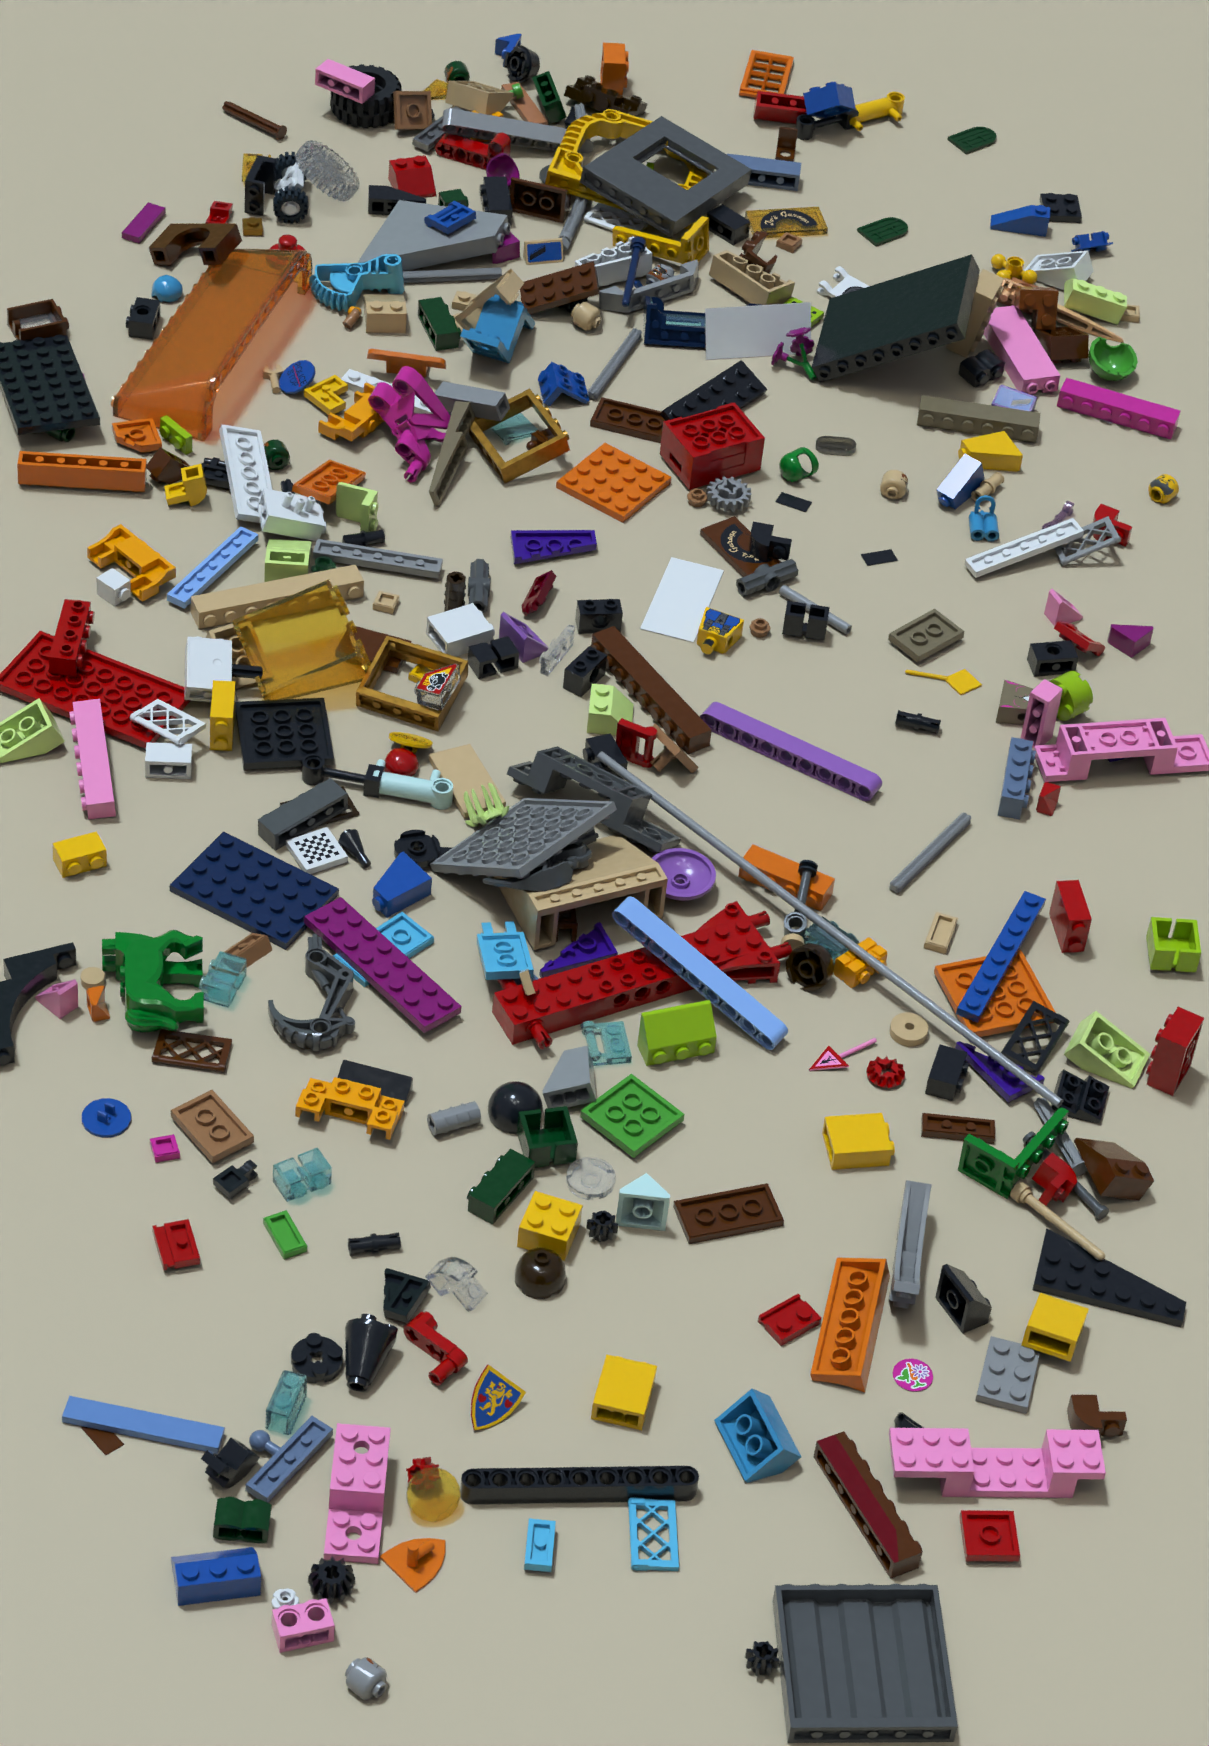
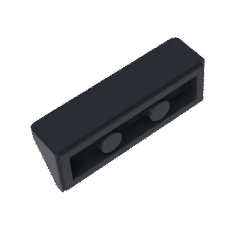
M343 1060L337 1077L381 1088V1095L403 1100L404 1106L408 1101L413 1086V1078L410 1076L348 1060Z

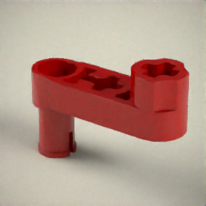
M427 1311L420 1312L404 1327L403 1331L411 1343L440 1362L428 1375L432 1383L440 1386L452 1373L460 1371L468 1363V1358L457 1345L435 1331L438 1328V1323L433 1315Z

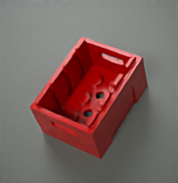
M734 402L684 418L678 417L664 421L660 455L686 487L691 490L709 485L710 481L715 482V478L722 480L723 476L730 479L731 477L761 470L765 437Z

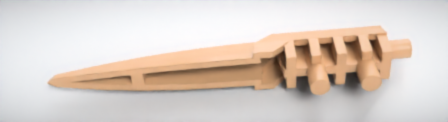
M1004 278L1001 285L1004 289L1000 299L1006 302L1009 298L1012 300L1011 304L1014 305L1016 286L1023 285ZM1058 304L1057 322L1116 342H1124L1121 337Z

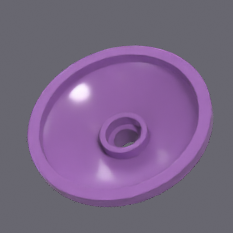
M672 848L661 851L652 857L653 860L659 863L668 878L665 896L667 898L680 901L697 899L710 892L715 884V868L711 861L699 852L685 848Z

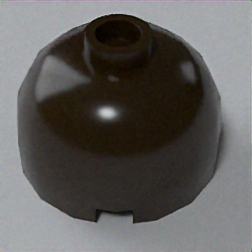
M807 943L795 948L786 960V972L793 984L798 983L804 986L800 988L801 990L813 992L822 988L832 978L834 960L830 952L823 946Z
M534 1248L520 1257L515 1268V1284L522 1288V1293L534 1299L551 1298V1294L557 1291L558 1293L561 1292L565 1285V1264L561 1257L553 1250Z

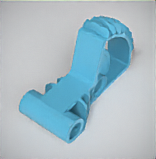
M383 254L365 263L318 264L315 266V274L309 277V285L315 298L319 299L320 303H324L325 307L337 308L338 311L344 309L348 312L349 307L356 305L362 291L366 289L371 291L378 289L379 292H381V289H387L389 294H402L405 290L402 259L396 254ZM320 281H330L331 285L342 293L327 288Z

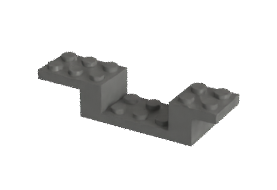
M558 746L537 751L533 762L528 761L509 766L507 775L512 777L513 781L518 784L532 787V791L543 795L563 789L567 779H573L579 782V786L585 789H593L598 792L600 797L614 801L617 810L609 815V819L601 823L608 826V830L611 832L622 833L627 836L629 841L645 845L646 849L650 852L659 853L679 845L680 837L643 819L652 796L651 793Z

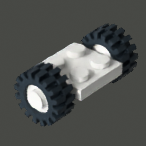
M285 152V156L280 154L279 158H276V183L273 199L275 216H278L280 221L284 219V223L290 220L291 224H294V220L297 223L300 222V218L303 220L308 213V197L304 191L301 192L305 180L307 181L308 162L304 156L301 158V154L298 153L296 156L295 152H292L291 155Z

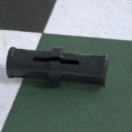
M898 710L895 724L914 727V730L917 731L922 729L937 734L941 720L924 717L921 713L916 715Z
M399 1232L386 1235H376V1233H373L367 1237L348 1238L350 1255L363 1252L375 1254L382 1250L401 1248Z

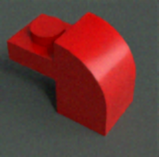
M1100 504L1095 511L1093 522L1109 516L1121 538V542L1117 544L1126 547L1130 540L1132 526L1117 521L1120 510ZM1106 526L1099 528V530H1105ZM1099 534L1092 535L1097 541L1101 537ZM1106 536L1103 541L1108 540L1112 537Z
M1053 1152L1042 1162L1032 1177V1180L1045 1189L1039 1198V1201L1045 1206L1052 1200L1057 1202L1059 1199L1064 1202L1077 1183V1177L1073 1169Z

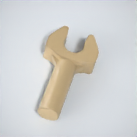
M266 364L263 368V378L270 380L272 392L277 394L280 392L278 379L283 373V368L276 364V370L271 371Z

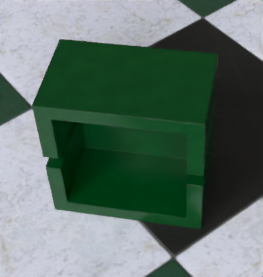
M567 1106L546 1108L543 1129H540L541 1109L519 1112L517 1134L523 1155L535 1161V1168L549 1166V1162H553L554 1165L576 1163L578 1141Z

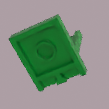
M1059 1108L1015 1159L969 1133L963 1141L958 1171L1008 1199L1014 1185L1021 1178H1026L1033 1163L1038 1164L1045 1149H1051L1058 1134L1062 1135L1069 1125L1067 1121L1069 1111L1065 1108Z

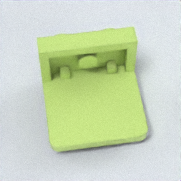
M339 482L336 486V515L360 522V532L362 530L365 532L376 531L379 507L377 503L378 491Z

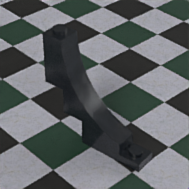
M73 942L3 959L4 977L6 980L0 982V1066L15 1062L11 1032L15 1019L22 1007L39 990L57 980V970L76 966V948Z

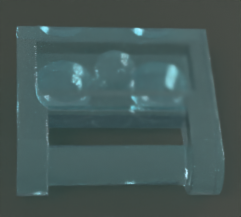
M585 1021L581 1024V1030L586 1037L594 1066L631 1063L632 1055L623 1021L605 1023ZM595 1035L601 1036L604 1053L598 1050Z

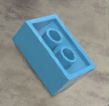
M753 1388L750 1389L714 1420L745 1482L749 1483L781 1474L801 1458L771 1397Z

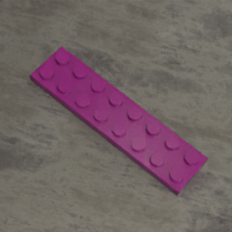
M342 897L304 916V923L314 933L322 937V940L423 1033L461 1013L462 1006Z

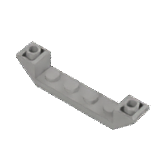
M693 260L681 264L679 275L633 289L628 307L622 306L624 292L617 286L601 290L599 294V308L601 310L629 313L644 308L645 296L658 297L662 301H666L693 292L698 280L699 261Z

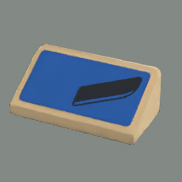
M562 238L524 241L523 258L526 265L563 262Z

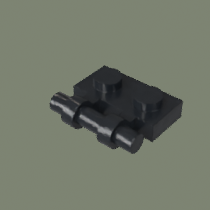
M213 457V459L205 458L204 463L201 464L205 474L206 485L230 489L225 461H220V458Z

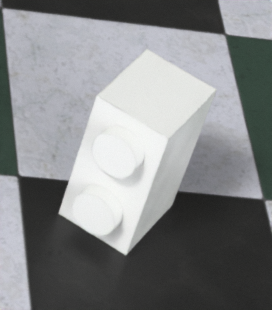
M146 742L145 778L191 779L192 744L179 746L175 743Z

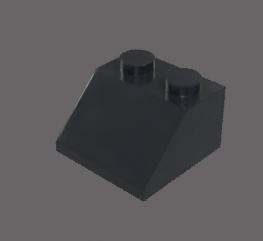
M948 1264L942 1265L935 1298L963 1334L988 1324L992 1307L989 1300L983 1297L977 1289L976 1283L972 1279L970 1280L964 1271Z

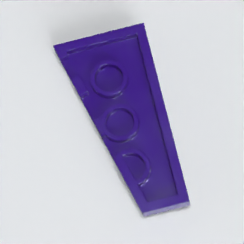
M511 530L510 536L514 564L596 550L597 546L595 530Z

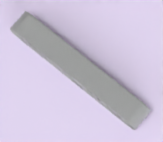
M449 108L443 111L442 130L445 133L492 141L501 132L509 136L512 145L556 152L567 130L556 126Z

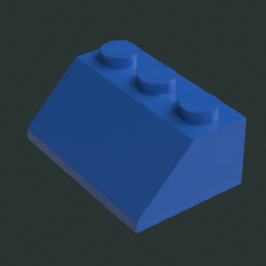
M253 1547L171 1557L178 1606L261 1596V1572L258 1555Z

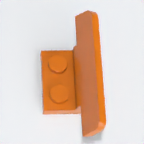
M369 349L367 359L386 361V373L398 374L402 367L409 366L414 368L423 378H426L429 367L446 369L447 366L446 361L438 357L379 349Z

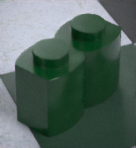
M231 1496L217 1499L213 1537L226 1541L242 1540L248 1543H267L272 1504L260 1499L244 1502Z

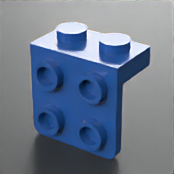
M551 362L539 374L538 382L544 404L551 406L561 393L585 404L589 402L588 391L584 377L581 374L574 373L565 366Z

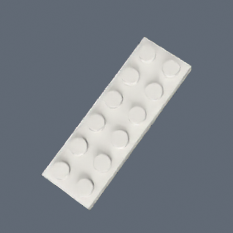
M222 424L219 433L235 518L237 520L260 523L257 507L258 500L263 488L272 490L261 431Z

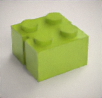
M1151 917L1146 935L1150 969L1171 971V968H1175V971L1196 972L1201 957L1197 920L1176 919L1172 937L1168 938L1172 918Z

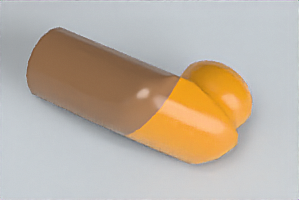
M355 306L349 307L348 316L343 321V325L350 329L360 318L362 310Z

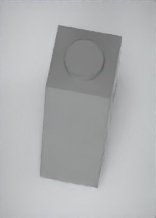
M588 1045L565 1050L542 1090L547 1108L572 1107L596 1101L594 1063Z

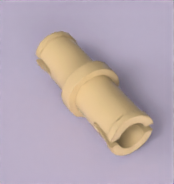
M996 472L989 479L983 480L980 486L971 493L972 499L976 502L981 496L992 495L996 488L1004 482V476L1000 472Z

